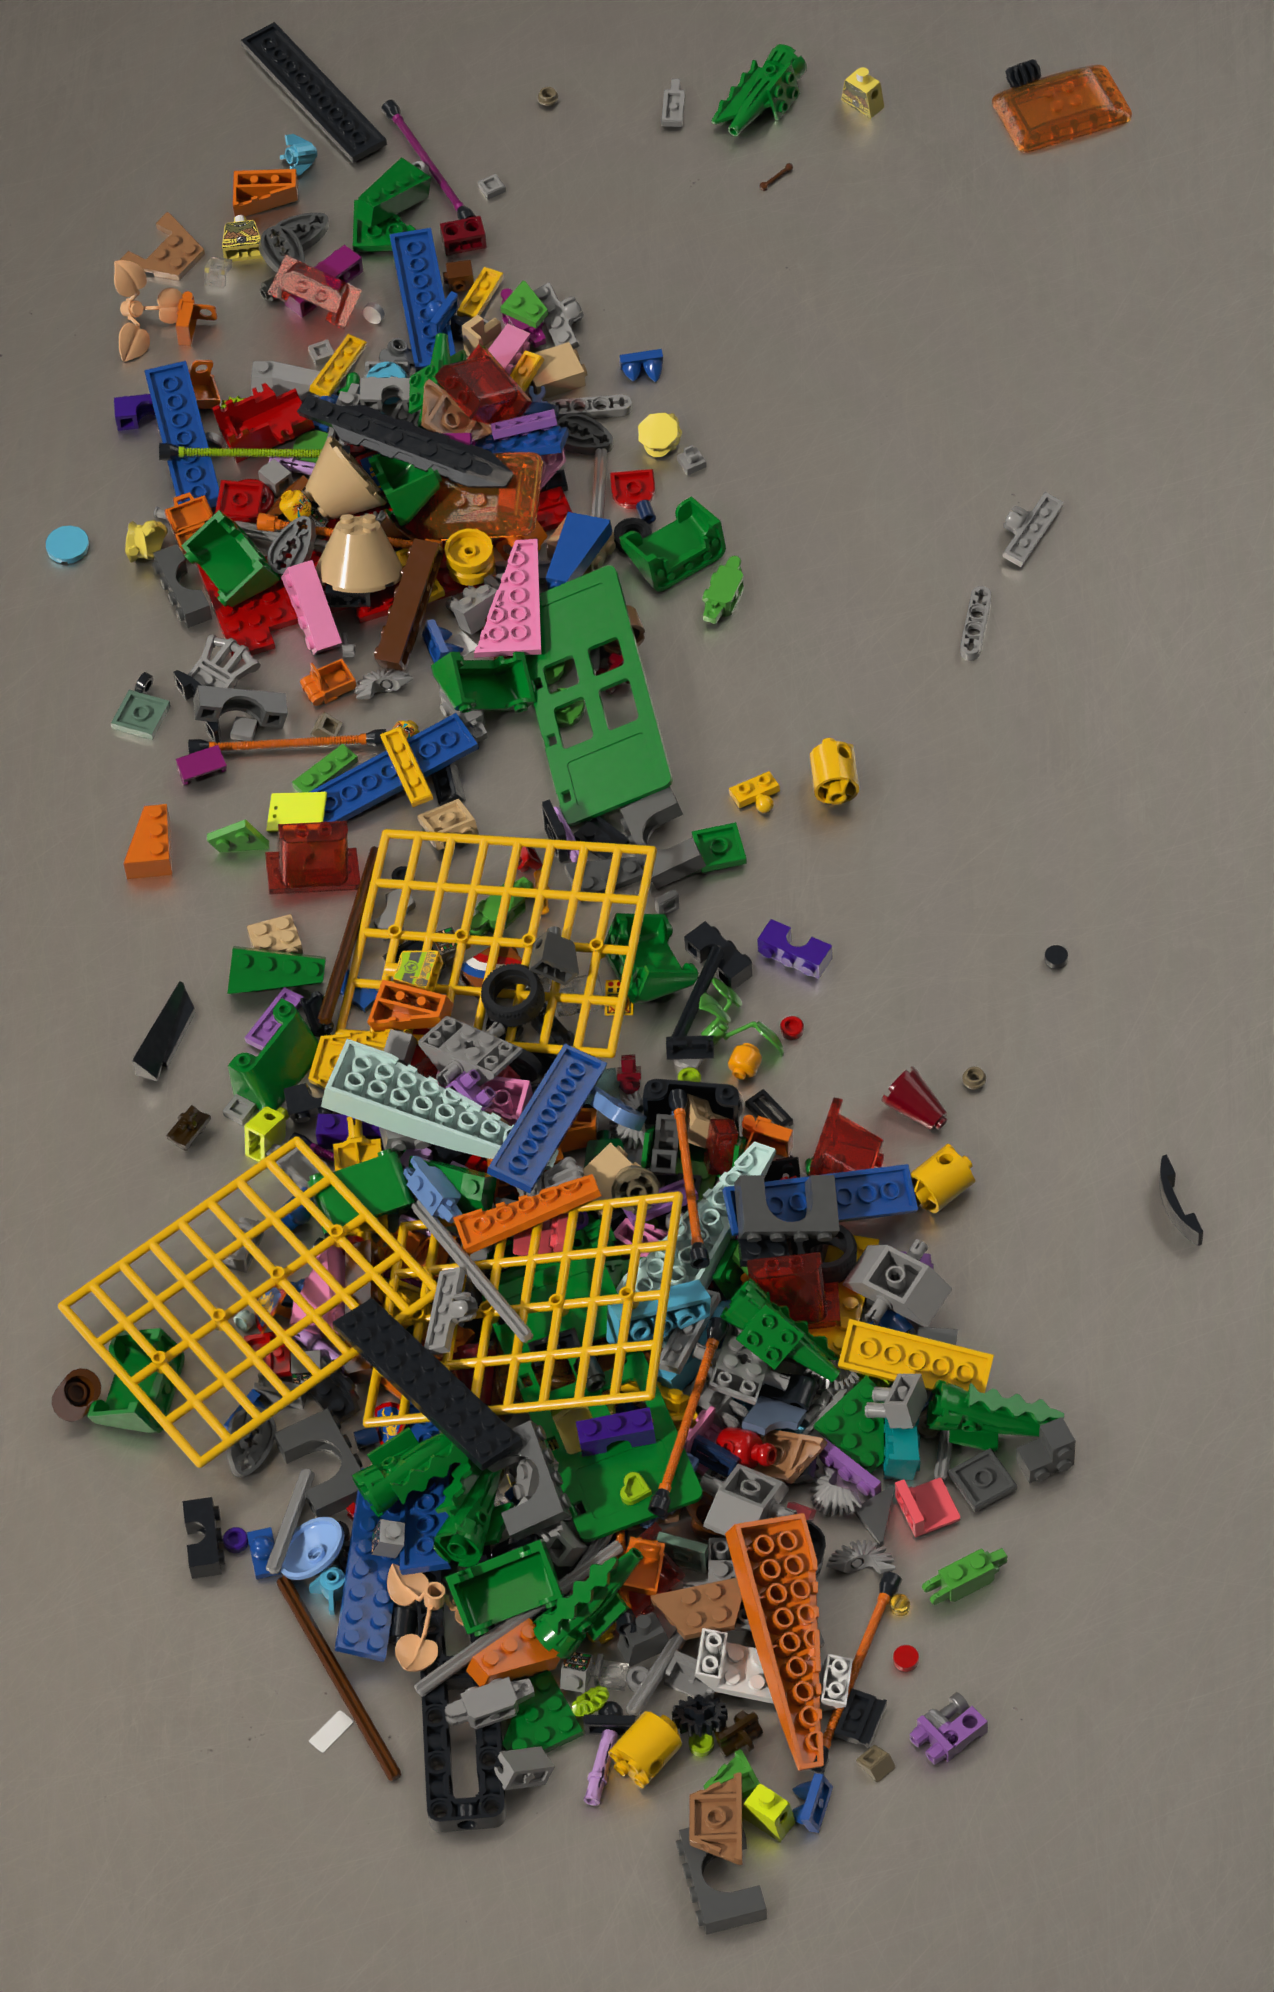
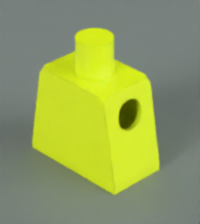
M264 1107L244 1126L245 1156L260 1162L266 1157V1152L272 1145H281L286 1137V1120L290 1117L285 1108L279 1107L277 1110H274L270 1107Z
M762 1784L757 1785L743 1805L742 1818L780 1843L795 1824L790 1803Z

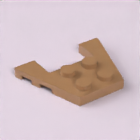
M166 212L156 222V228L169 236L147 259L128 251L120 260L134 262L142 267L145 272L154 273L156 277L180 281L205 255L202 246L169 212Z

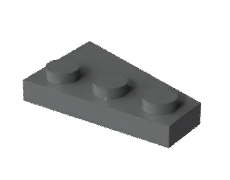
M636 857L621 858L615 890L642 880L643 870ZM612 859L587 861L580 892L605 893ZM577 862L564 863V869L572 884Z

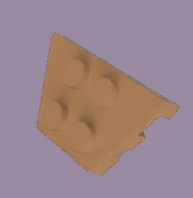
M428 379L425 382L421 426L434 433H471L472 439H475V442L492 434L491 424L432 380Z
M772 1430L766 1435L759 1434L763 1443H770L775 1446L777 1457L772 1465L762 1466L758 1463L753 1470L784 1483L792 1484L827 1446L828 1442L824 1438L780 1430Z
M736 1577L651 1595V1603L654 1607L657 1606L664 1614L665 1619L677 1628V1632L683 1639L688 1640L701 1637L702 1628L720 1632L735 1630L738 1613L742 1605V1596Z
M739 1772L733 1774L734 1778L722 1784L718 1781L705 1790H699L690 1794L689 1841L690 1846L737 1865H743L742 1773Z

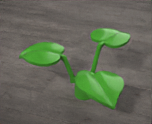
M714 977L712 983L718 992L727 998V1004L722 1009L721 1005L708 993L705 992L701 995L699 1009L708 1011L717 1017L701 1032V1035H713L715 1046L722 1038L727 1040L739 1032L754 1027L779 1050L782 1057L784 1050L779 1037L761 1021H753L727 1033L729 1029L727 1024L731 1022V1019L726 1012L732 1003L740 1008L742 1000L733 989Z

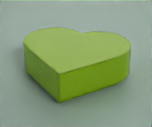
M631 1472L625 1476L624 1486L620 1491L621 1500L624 1504L634 1505L652 1495L651 1489L639 1473Z

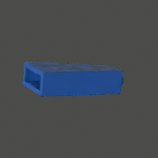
M572 512L567 513L546 575L548 590L581 577L612 535L613 531L609 519Z

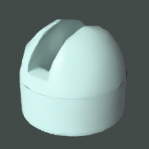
M242 1310L234 1317V1323L242 1331H248L255 1323V1316L249 1310Z

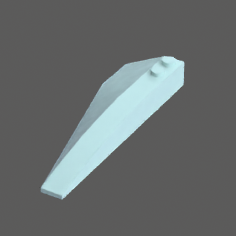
M350 1039L346 1040L325 1087L321 1107L410 1138L455 1151L494 1159L514 1124L509 1126L500 1120L501 1117L492 1112L490 1115L482 1111L481 1105L450 1087L443 1088L431 1076L426 1078L417 1073V1068L410 1064L405 1066L398 1062V1057ZM556 1150L545 1170L553 1168L559 1150Z
M754 1141L734 1162V1167L729 1172H724L720 1176L719 1182L712 1189L709 1188L703 1194V1199L697 1204L701 1238L709 1252L710 1264L708 1267L703 1269L691 1267L689 1253L692 1247V1234L688 1211L680 1218L671 1286L700 1280L704 1288L708 1289L713 1280L712 1276L730 1240L736 1237L731 1234L722 1190L724 1187L734 1186V1182L740 1175H764L765 1178L775 1156V1148ZM665 1251L650 1252L646 1258L642 1257L640 1259L635 1292L660 1289ZM627 1274L616 1288L618 1294L620 1289L626 1286ZM674 1329L667 1336L663 1337L662 1348L665 1347Z

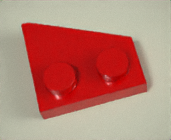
M272 1331L244 1336V1340L256 1352L277 1336ZM285 1344L262 1359L279 1378L292 1376L291 1351Z

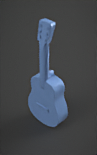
M594 1087L591 1092L594 1095L590 1104L592 1107L622 1126L641 1131L647 1119L644 1114L609 1095L599 1087Z

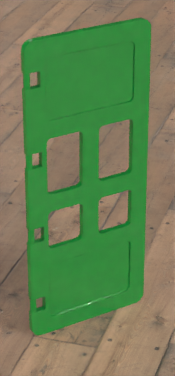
M607 565L540 593L541 654L525 655L536 701L534 707L544 740L556 794L558 795L560 810L568 826H575L664 790L672 784L673 777L616 569L611 565ZM614 640H619L624 664L595 676L590 651ZM574 658L579 677L578 684L555 694H550L545 674L546 669ZM541 680L543 688L536 690L535 682ZM629 681L639 715L638 719L609 730L601 692ZM585 700L593 737L565 749L556 711L577 701ZM555 736L557 744L551 746L549 738ZM570 792L572 800L565 803L563 795Z
M595 1258L571 1261L565 1300L590 1297ZM561 1263L535 1272L530 1303L547 1302L550 1296L556 1294ZM604 1265L600 1296L618 1294L607 1267ZM524 1277L499 1285L498 1292L509 1305L520 1304ZM482 1296L483 1302L486 1301L487 1299L484 1296ZM608 1305L598 1306L593 1341L604 1338L607 1335ZM588 1307L569 1309L568 1314L563 1316L561 1320L560 1331L575 1327L581 1347ZM553 1311L528 1313L526 1325L533 1334L532 1340H528V1342L549 1335ZM497 1321L492 1325L504 1355L512 1354L515 1333L507 1323L499 1325ZM523 1343L522 1353L530 1352L527 1343ZM643 1351L628 1352L625 1356L627 1362L624 1364L621 1385L635 1381L640 1391H646L649 1365ZM568 1358L577 1381V1374L573 1368L577 1358ZM534 1362L520 1363L517 1386L524 1403L539 1401L540 1386L531 1367ZM613 1368L604 1371V1380L606 1382L604 1387L595 1392H588L585 1389L584 1397L602 1395L604 1391L610 1389ZM529 1376L533 1385L525 1388L521 1378ZM576 1381L550 1391L549 1400L574 1398ZM657 1385L655 1398L651 1401H645L647 1408L650 1407L656 1438V1443L632 1447L630 1442L621 1440L609 1444L606 1448V1453L582 1457L581 1451L568 1454L552 1418V1410L528 1412L532 1422L543 1427L547 1437L544 1440L547 1448H550L548 1441L556 1439L559 1449L553 1450L552 1453L559 1463L558 1472L563 1480L561 1488L563 1493H566L570 1499L571 1508L569 1510L572 1515L571 1517L579 1537L585 1542H592L659 1517L650 1513L648 1506L651 1497L658 1490L660 1483H662L678 1432ZM607 1405L588 1407L592 1418L611 1415ZM683 1448L671 1484V1503L668 1513L698 1502L703 1495L701 1485L685 1448ZM637 1472L651 1489L652 1495L634 1505H626L622 1502L620 1491L624 1486V1478L628 1473ZM582 1503L586 1513L578 1516L574 1506Z

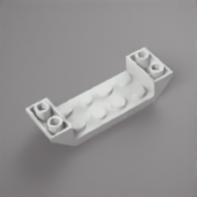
M702 1628L695 1677L715 1692L774 1704L757 1649L726 1642L728 1633ZM827 1654L825 1661L821 1662L819 1683H821L820 1709L822 1711L846 1707L853 1659Z

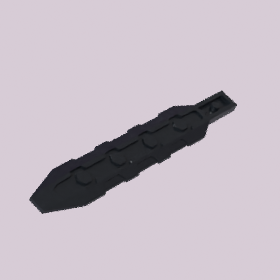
M308 394L297 410L298 414L304 418L334 428L341 441L357 447L363 446L374 450L384 457L401 460L425 472H428L427 469L432 467L433 471L438 470L439 474L449 478V481L468 488H507L515 476L491 451L472 444L466 445L455 441L439 432L434 433L415 426L412 422L403 419L398 420L381 414L379 410L365 405L339 406Z

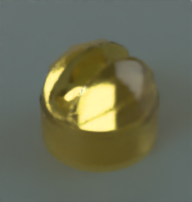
M903 1594L894 1595L890 1601L891 1612L896 1616L906 1615L910 1611V1600ZM902 1600L900 1607L897 1608L896 1605L898 1601Z

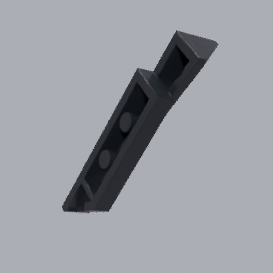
M181 981L177 984L133 1058V1066L137 1076L158 1081L162 1066L168 1068L196 1013L184 983Z

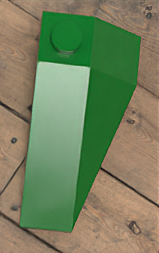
M410 1156L408 1167H409V1168L411 1167V1168H413L414 1170H416V1169L413 1167V1165L410 1163V1162H411L410 1160H411V1158L413 1157V1156ZM422 1158L429 1167L440 1169L459 1191L461 1198L457 1206L462 1214L481 1208L483 1211L492 1209L497 1178L485 1172Z

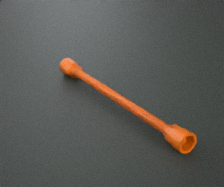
M259 513L257 530L274 532L285 528L290 522L283 521L278 516ZM304 524L301 526L302 529H307L308 527ZM317 526L316 535L330 537L334 529ZM387 537L394 547L409 549L413 544V541ZM425 539L426 541L439 543L443 548L442 541L434 539Z

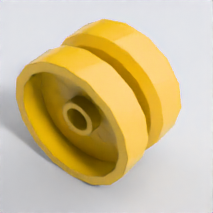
M467 528L455 532L446 541L444 550L449 576L455 582L473 586L483 583L485 577L493 574L495 568L493 545L486 533L478 529Z

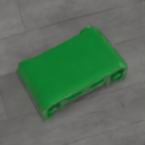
M380 453L368 458L401 527L412 521L439 490V483L443 481L438 470L433 471L432 467L427 469L428 472L415 468L414 465L395 458L384 457Z
M692 496L677 506L675 521L642 539L638 532L630 531L619 537L623 550L649 585L658 592L668 589L717 561L725 553L726 544L721 521Z
M220 510L181 545L186 551L184 556L193 565L195 563L200 565L219 589L217 591L219 594L217 599L225 607L228 605L234 607L271 588L281 580V577L271 569L267 559L246 532Z
M450 652L431 665L435 680L453 708L460 711V713L479 710H515L516 713L528 710V707L536 702L524 652L512 653L513 657L510 659L499 656L494 660H464L460 652Z
M616 913L604 944L628 946L635 914ZM644 914L628 997L634 1004H644L691 987L698 979L699 972L694 964L685 963L681 968L667 944L672 936L673 928L665 914ZM606 954L605 957L621 983L626 955Z
M282 998L273 1009L274 1019L282 1024V1026L256 1057L250 1053H240L228 1065L233 1095L238 1094L255 1103L256 1109L260 1111L264 1107L277 1110L285 1102L284 1088L298 1085L312 1067L319 1043L296 1007Z
M386 1149L378 1152V1157L333 1172L376 1218L392 1212L396 1213L398 1212L397 1208L400 1210L404 1209L405 1211L412 1208V1204L415 1203L412 1191L406 1185L408 1180L403 1174L404 1169L397 1151L392 1152L391 1149ZM321 1173L309 1176L310 1181L306 1183L307 1187L310 1188L324 1178ZM329 1185L311 1198L312 1202L334 1225L344 1226L359 1215L332 1185ZM321 1226L324 1237L327 1238L328 1236H330V1234Z
M161 1328L139 1330L157 1351L165 1353L177 1345ZM123 1331L111 1340L109 1352L131 1377L152 1362L151 1358L127 1331ZM184 1352L169 1362V1365L179 1376L185 1361ZM154 1372L138 1385L162 1413L167 1416L172 1405L176 1387L164 1373ZM114 1374L106 1402L95 1400L89 1408L87 1417L98 1425L144 1433H160L163 1431L161 1425L116 1374Z
M544 1538L445 1577L467 1635L474 1632L475 1637L489 1632L488 1626L544 1604L546 1609L557 1605L559 1597H564Z

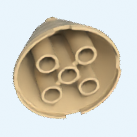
M329 436L305 486L306 490L303 491L311 502L317 503L319 505L317 510L324 518L327 517L329 520L331 518L333 520L338 519L345 514L352 515L385 505L388 500L386 497L382 498L379 496L382 491L350 453L347 454L339 441L333 436Z
M345 514L337 522L315 569L323 586L327 583L333 586V590L340 592L368 593L384 590L385 585L392 582L394 585L401 580L403 566L383 528L376 520L375 515L366 514L363 517H353V515Z

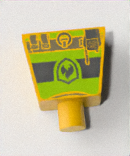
M403 951L398 963L386 962L384 974L385 976H392L394 983L434 992L443 966V960L439 951Z

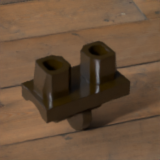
M191 1105L185 1113H181L178 1116V1122L166 1135L167 1139L175 1143L177 1147L187 1151L195 1138L204 1131L206 1125L211 1120V1115L203 1113Z
M742 1710L735 1715L733 1719L735 1724L729 1728L721 1726L720 1732L714 1730L721 1753L725 1757L742 1747L749 1752L754 1749L752 1741L763 1733L758 1721V1715L754 1711L748 1714Z

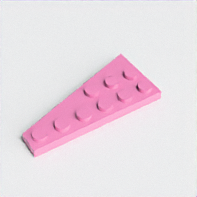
M538 539L515 540L508 559V565L501 578V584L496 591L489 610L484 630L481 632L479 644L475 648L474 658L513 656L512 653L524 652L525 655L541 654Z

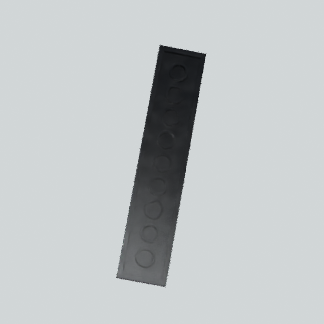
M275 22L241 39L242 47L352 163L387 145L386 138Z
M373 1298L332 1322L333 1329L482 1471L523 1446L522 1438Z

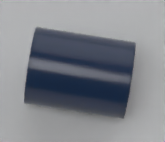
M642 500L637 503L636 509L640 519L648 524L653 523L656 520V516L650 501Z
M376 1427L353 1432L358 1449L380 1442Z

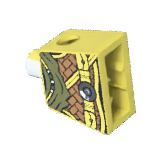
M858 68L846 78L841 98L843 102L870 119L884 108L881 83L869 75L867 68Z
M238 215L234 217V222L225 224L222 243L225 263L263 258L259 251V241L261 238L255 221H246L245 216Z

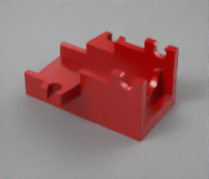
M264 383L262 384V392H257L255 387L252 389L253 395L237 403H233L232 399L225 402L226 407L223 409L219 405L212 407L220 433L228 448H250V450L251 448L253 450L254 448H261V450H268L314 429L313 421L300 416L297 412L302 402L296 389L294 388L276 397L274 391ZM248 456L234 457L236 463H239L250 458Z

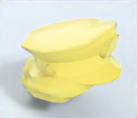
M673 413L649 414L638 425V441L644 445L646 452L652 457H662L669 451L676 450L682 435L678 418Z
M152 520L145 522L144 525H137L132 521L128 524L125 553L130 563L144 558L154 560L153 553L161 550L163 540L168 533L167 527L162 522Z

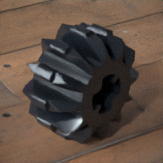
M1034 59L1009 67L1005 71L1007 82L1012 88L1031 83L1042 76L1040 66Z

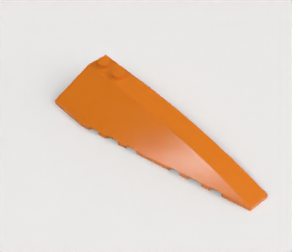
M800 1513L734 1524L725 1533L757 1653L781 1726L798 1771L824 1766L823 1733L821 1732L822 1709H820L821 1683H819V1672L821 1671L820 1631L817 1624L819 1607H817L818 1582H816L818 1567L805 1514Z

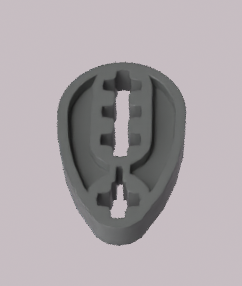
M305 213L284 219L275 226H285L291 229L297 235L304 252L325 235L329 229L328 216L324 213ZM272 234V237L275 238L277 242L278 236H273ZM276 243L275 247H280L282 250L283 245Z
M277 225L266 229L259 241L261 256L277 274H287L291 282L294 283L305 272L304 252L297 235L285 226ZM271 234L278 236L277 242L275 238H270ZM276 243L283 245L282 250L280 247H275ZM281 252L284 254L288 253V257L286 258L285 255L281 256ZM293 269V271H298V274H291V270Z
M572 413L561 417L557 421V426H560V428H569V436L564 450L579 454L595 455V451L598 448H605L607 453L613 449V436L596 420L583 414Z
M300 516L290 522L276 536L267 554L268 564L273 571L282 576L287 567L310 560L316 539V525L314 521L307 516ZM304 524L308 527L307 529H302L301 526ZM292 543L297 545L296 549L291 548ZM287 553L292 555L291 559L285 557ZM281 563L287 564L286 567H280Z
M256 1407L261 1413L265 1410L263 1408ZM245 1409L238 1411L231 1418L228 1426L230 1434L252 1420ZM273 1417L255 1429L257 1434L251 1436V1442L254 1445L248 1448V1443L244 1441V1439L250 1437L249 1433L227 1449L230 1469L235 1476L245 1477L250 1475L268 1456L275 1440L274 1433L277 1432ZM244 1459V1465L247 1468L241 1471V1466L238 1465V1462Z

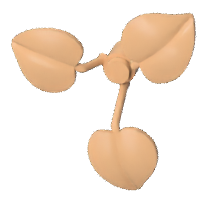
M117 260L114 261L115 288L121 296L130 297L121 304L120 311L123 316L128 317V320L133 322L123 325L119 333V352L122 361L126 362L145 354L150 345L148 332L140 329V323L134 317L141 316L143 310H159V319L167 324L176 323L178 318L177 308L179 300L182 299V293L175 288H166L158 295L157 302L159 306H143L141 302L134 299L140 294L139 289L145 287L147 283L145 271L134 262Z
M392 1564L387 1577V1590L390 1598L401 1606H410L415 1600L421 1602L424 1599V1604L427 1607L421 1638L415 1634H407L401 1637L395 1646L396 1658L404 1670L409 1672L422 1671L430 1667L438 1656L436 1642L425 1640L432 1611L442 1608L445 1602L451 1611H455L456 1621L463 1626L464 1624L454 1599L452 1598V1605L449 1595H445V1587L441 1583H429L427 1577L422 1573L402 1575L400 1566Z

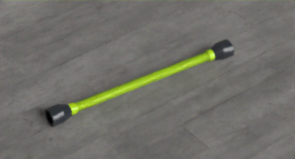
M159 443V460L170 461L186 455H198L199 457L200 455L201 457L203 455L204 457H211L212 455V457L290 456L291 458L293 456V458H300L301 456L303 458L304 456V458H317L322 449H186L171 443ZM342 445V448L349 454L350 445Z

